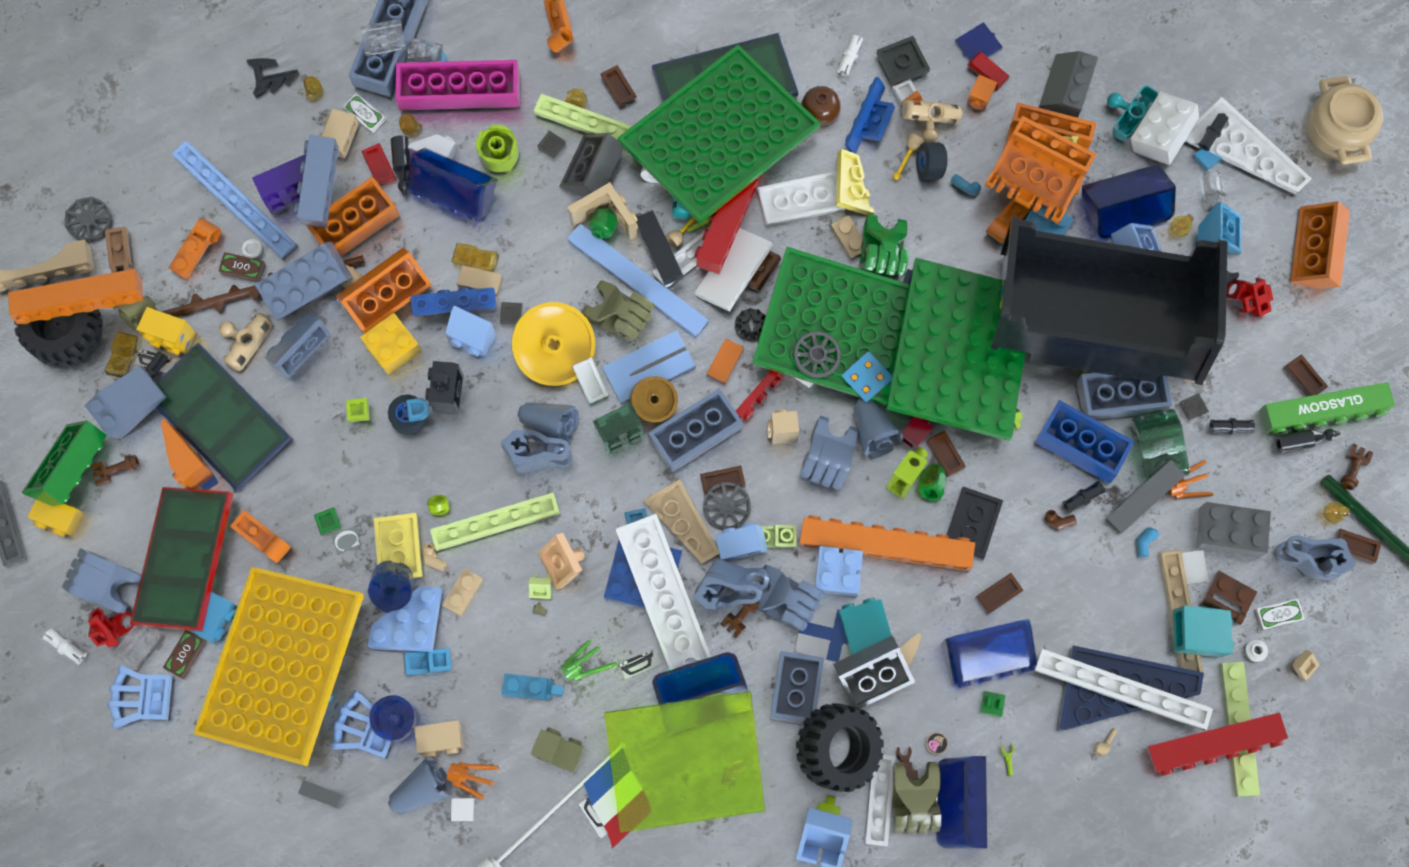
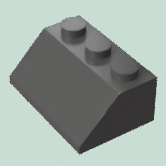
M1081 51L1056 54L1039 108L1078 118L1098 57Z
M609 133L584 134L561 181L560 187L585 197L608 184L609 179L614 174L616 164L622 156L624 147Z
M893 635L833 664L852 705L859 709L915 683Z

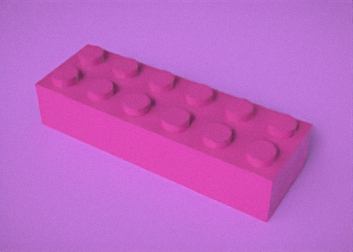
M518 60L396 63V102L399 110L520 107V69Z

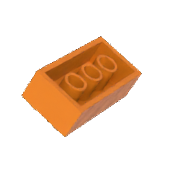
M371 176L330 205L327 228L308 225L306 227L320 246L324 243L332 242L342 257L399 217L400 214L395 204L373 176Z
M401 248L337 294L336 298L358 328L365 334L410 302L412 295L421 294L432 284L410 252L405 248Z

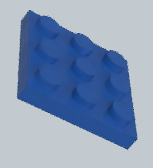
M618 540L604 599L645 608L621 542ZM670 548L678 569L682 550Z

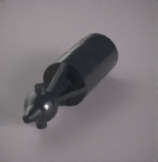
M399 135L390 139L393 171L400 180L398 189L402 192L403 196H406L410 188V184L406 180L411 171L410 151L408 149L409 138Z
M1307 429L1280 434L1275 437V445L1280 454L1314 448L1316 444L1324 439L1333 441L1341 432L1326 429L1322 433Z

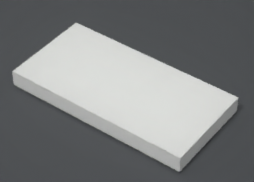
M833 171L757 187L766 227L845 211V208L836 206L837 172Z
M739 228L720 274L709 271L695 291V295L730 312L772 249V242Z

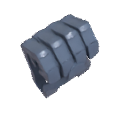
M820 415L811 435L810 450L807 452L801 465L800 476L804 478L811 476L810 480L814 483H819L821 479L823 486L829 487L832 483L833 488L840 490L851 466L858 429L850 426L844 436L835 437L828 429L829 418Z
M513 430L510 435L501 441L503 451L512 463L513 468L520 474L545 467L565 468L572 461L567 441L549 438L534 430ZM529 439L535 440L541 447L530 452L528 446Z
M1296 535L1280 543L1275 549V555L1279 561L1292 565L1304 574L1318 580H1335L1356 566L1347 542L1341 538L1313 540ZM1285 548L1286 553L1291 557L1284 556L1282 549ZM1323 557L1317 561L1321 564L1317 565L1314 559Z
M80 548L77 553L79 559H73L71 567L74 570L69 568L66 573V577L69 580L63 582L62 588L74 596L109 610L125 613L128 605L120 600L117 591L118 586L125 582L137 584L142 575L129 568L107 561L101 555Z
M721 559L716 560L709 567L702 581H700L693 597L705 609L717 610L719 607L731 608L738 604L756 603L761 599L763 590L768 586L770 576L763 568H744ZM757 575L762 576L764 581H753V577ZM726 587H729L736 592H734L730 596H726ZM752 592H756L755 596H751L749 594Z
M764 565L763 569L770 576L769 582L771 587L768 592L762 593L757 610L792 630L804 631L808 625L805 621L810 622L813 619L814 613L811 611L815 612L819 608L820 604L816 601H820L824 593L804 580L799 584L785 576L780 570Z

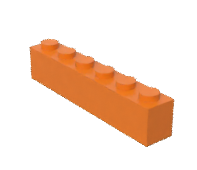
M136 269L8 292L9 315L17 324H28L32 321L49 320L54 317L71 316L75 313L92 312L96 309L113 308L117 305L134 304L144 301L142 278Z

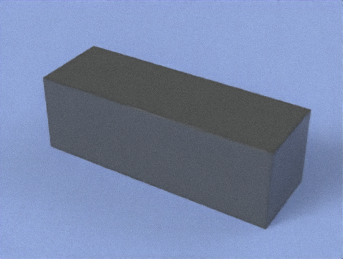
M304 780L298 794L338 809L344 798L342 794Z

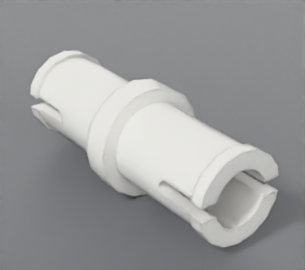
M851 35L846 50L842 52L843 57L837 68V73L842 71L840 75L848 76L853 62L858 58L857 53L863 42V39L859 38L858 35Z
M53 628L46 632L48 636H43V640L55 647L59 654L66 655L77 665L84 660L82 657L86 658L87 656L86 652L72 644L73 641L71 639L64 638Z

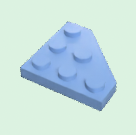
M419 586L371 626L368 647L376 650L433 652L443 591L441 587Z

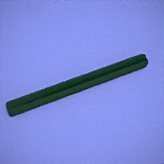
M1326 475L1320 483L1409 564V546L1331 475Z

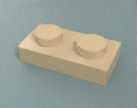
M848 215L831 224V229L850 261L860 257L863 238L850 216Z
M464 568L442 606L462 617L484 579Z

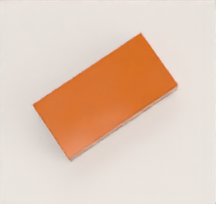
M725 338L706 376L725 385L744 347Z

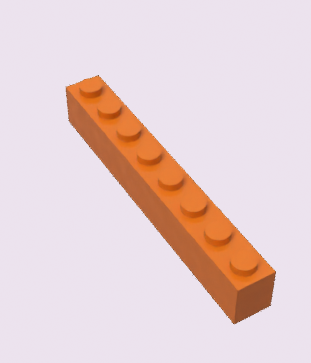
M809 515L808 518L803 517L799 547L819 549L820 546L839 548L840 553H842L843 549L863 551L862 556L969 572L972 569L975 542H970L969 538L958 537L955 540L948 539L949 536L944 534H936L935 537L928 536L923 531L907 533L902 528L887 530L881 525L866 527L860 522L845 524L842 523V520L834 518L825 521L821 520V517Z

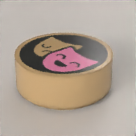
M934 732L926 739V749L933 755H940L947 750L948 739L944 734Z

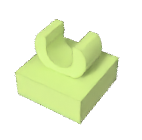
M537 574L529 577V598L551 599L552 586L549 574H546L545 578H538Z

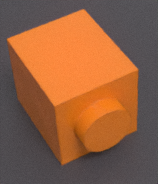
M978 75L969 94L967 104H970L974 109L985 111L995 91L997 82Z

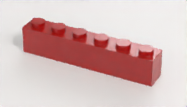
M762 175L711 215L709 221L711 226L709 229H705L702 236L704 242L702 246L697 247L694 255L697 258V267L720 274Z
M1279 712L1147 747L1154 774L1160 772L1161 776L1173 774V769L1182 767L1183 771L1196 768L1195 763L1204 761V765L1218 762V757L1226 756V759L1239 757V752L1247 750L1248 754L1262 751L1261 746L1268 744L1270 748L1284 745L1283 741L1288 739V735Z

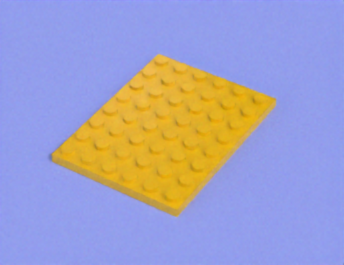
M251 566L193 734L308 766L364 594Z

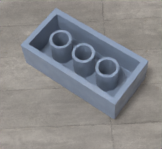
M309 135V141L305 140L304 153H306V161L301 163L303 180L302 182L299 181L297 194H300V200L295 203L294 215H297V219L302 225L327 228L339 151L335 138Z
M327 242L256 283L255 286L274 318L278 321L288 317L351 280L353 277L333 243Z
M1101 373L1081 374L1076 381L1081 411L1095 420L1167 412L1172 406L1167 376H1159L1157 382L1154 383Z
M718 388L650 431L648 437L670 472L673 473L741 430L743 422L723 392Z

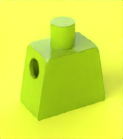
M918 447L915 452L910 450L894 471L886 488L904 499L928 463L925 460L928 452L921 447Z

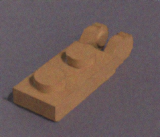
M126 227L105 230L111 273L119 272L118 269L123 268L124 271L130 270L132 261L128 229Z

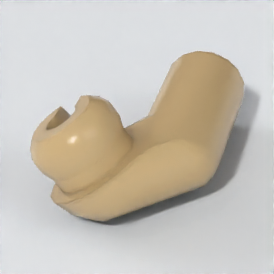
M425 543L422 548L424 563L427 566L444 572L447 562L437 558L435 546L432 543Z

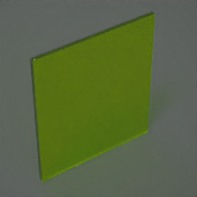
M751 691L604 712L620 833L765 811Z

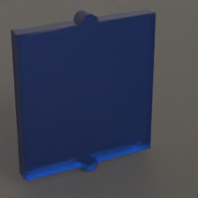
M984 22L955 39V42L963 51L962 54L966 55L970 61L979 51L989 57L1003 48L996 39L995 33H992Z

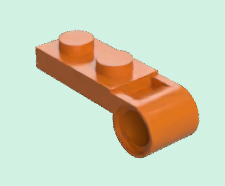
M544 0L552 35L547 38V44L552 51L560 52L573 41L564 0Z
M1014 197L1001 214L991 222L985 232L1003 244L1011 216H1018L1020 220H1023L1034 204L1028 209L1015 202Z
M204 218L199 219L168 268L183 278L189 279L209 244H214L219 239L221 228Z
M245 510L230 525L231 528L277 564L291 548L290 545Z

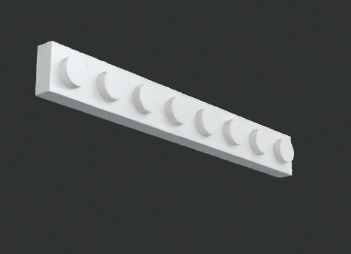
M1041 649L1034 670L1204 731L1208 728L1213 708L1045 649Z

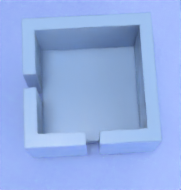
M820 546L814 587L827 595L857 598L863 551L843 549L842 553H839V548Z
M809 808L796 859L816 864L819 848H823L820 866L841 867L853 819Z

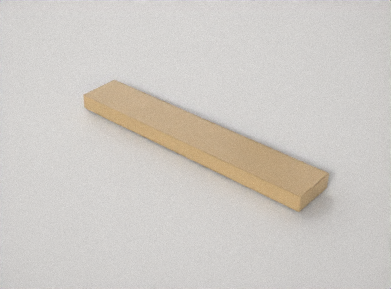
M1181 549L1158 553L1172 631L1173 609L1181 606H1191ZM1176 653L1179 668L1204 673L1201 655Z

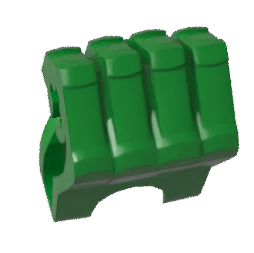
M867 215L863 226L860 269L878 274L905 276L909 261V250L903 249V240L906 238L908 231L906 220L897 219V223L893 228L885 229L878 222L877 215Z

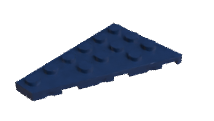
M1074 645L1071 647L1070 659L1184 699L1201 694L1203 672ZM1066 682L1058 730L1064 731L1144 709Z

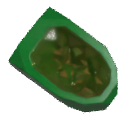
M936 463L928 465L922 471L918 490L923 499L940 501L944 495L945 470Z

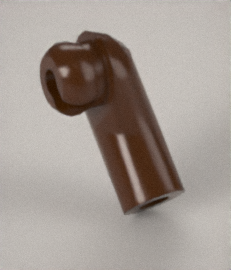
M1048 510L1045 514L1046 523L1057 530L1077 524L1074 515L1062 518L1057 515L1055 510Z

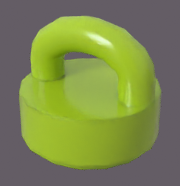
M435 495L427 500L428 510L434 516H444L450 510L448 498L445 495Z

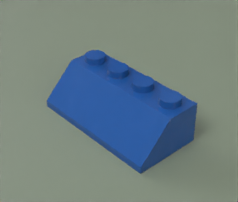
M1061 400L1057 402L1035 441L1036 444L1109 484L1117 476L1135 442Z

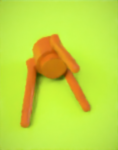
M1203 460L1184 470L1183 473L1187 475L1206 464L1207 461ZM1205 473L1186 480L1182 478L1168 491L1170 497L1175 496L1176 499L1213 496V492L1184 493V491L1188 490L1187 484L1206 478L1209 475Z
M459 762V764L452 763L447 773V780L453 782L452 786L459 787L481 800L484 799L483 795L463 783L469 779L493 785V781L470 775L467 769L498 770L499 767L497 765L467 764Z

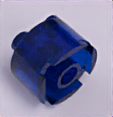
M384 561L378 564L371 574L368 586V595L371 602L385 613L399 610L406 606L412 597L414 576L411 569L401 562Z
M390 695L377 700L369 714L370 725L374 733L389 742H399L411 735L416 726L417 717L413 706L406 699L397 695ZM397 713L398 721L390 724L389 715L394 716Z

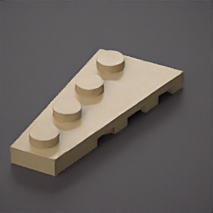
M680 479L643 500L702 564L720 555L714 539Z

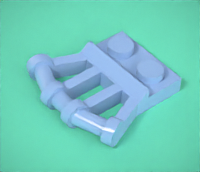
M119 665L117 669L119 672L113 684L109 686L111 698L107 705L111 711L113 729L123 727L140 719L168 720L173 676L140 674ZM127 674L141 680L140 686H122ZM120 692H140L139 701H119ZM119 708H138V713L122 718Z
M355 689L350 699L342 707H339V716L337 721L333 722V744H331V750L360 749L386 758L402 717L373 706ZM360 701L372 713L368 717L351 711V709ZM350 716L367 722L365 731L363 732L344 725L347 717ZM342 730L362 737L360 743H342Z

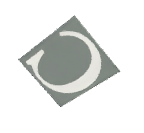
M355 526L331 535L337 554L362 546Z

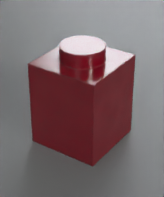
M914 417L901 432L903 435L902 442L915 452L933 429L930 426L931 423L928 420Z

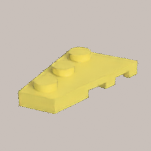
M843 149L837 152L836 206L864 215H873L875 212L869 204L868 198L870 194L869 190L865 189L863 178L865 176L859 155Z

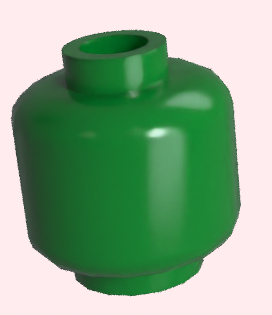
M609 208L597 209L593 213L588 227L595 238H609L613 235L618 225L616 213Z

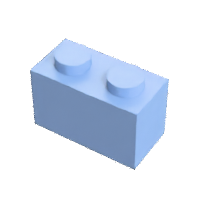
M754 522L745 523L742 525V528L736 530L735 528L724 529L721 534L716 535L720 559L727 562L768 552L763 527L756 525Z

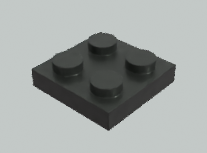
M914 36L880 48L876 52L892 86L909 79L912 80L930 71V67Z

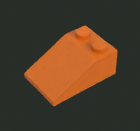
M165 419L161 420L169 466L174 471L171 475L185 489L188 487L191 489L200 488L214 476L213 472L181 434Z

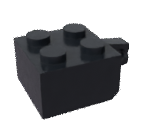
M433 361L432 368L429 367L428 369L430 388H426L425 399L434 413L459 415L464 374L457 363Z

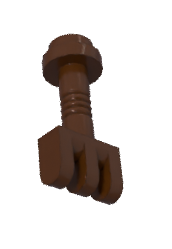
M1354 443L1347 454V458L1353 460L1348 475L1342 476L1341 479L1342 486L1347 490H1354L1358 486L1359 480L1356 477L1361 464L1367 466L1373 456V452L1368 451L1364 457L1365 448L1360 447L1356 453L1357 445Z
M125 455L124 461L108 467L104 461L91 465L92 471L100 469V471L93 473V478L102 477L95 481V486L110 483V475L127 468L130 471L136 470L140 465L137 456Z
M760 602L743 604V607L736 616L730 612L720 624L724 627L729 622L730 626L726 630L730 633L736 628L737 631H735L733 637L737 638L746 628L742 623L743 619L749 612H756Z

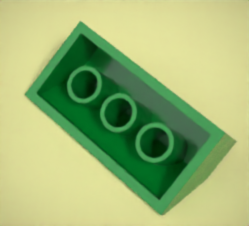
M88 420L67 424L21 493L51 506L66 503L71 496L70 492L73 487L80 483L84 470L93 463V456L103 447V441L107 435Z

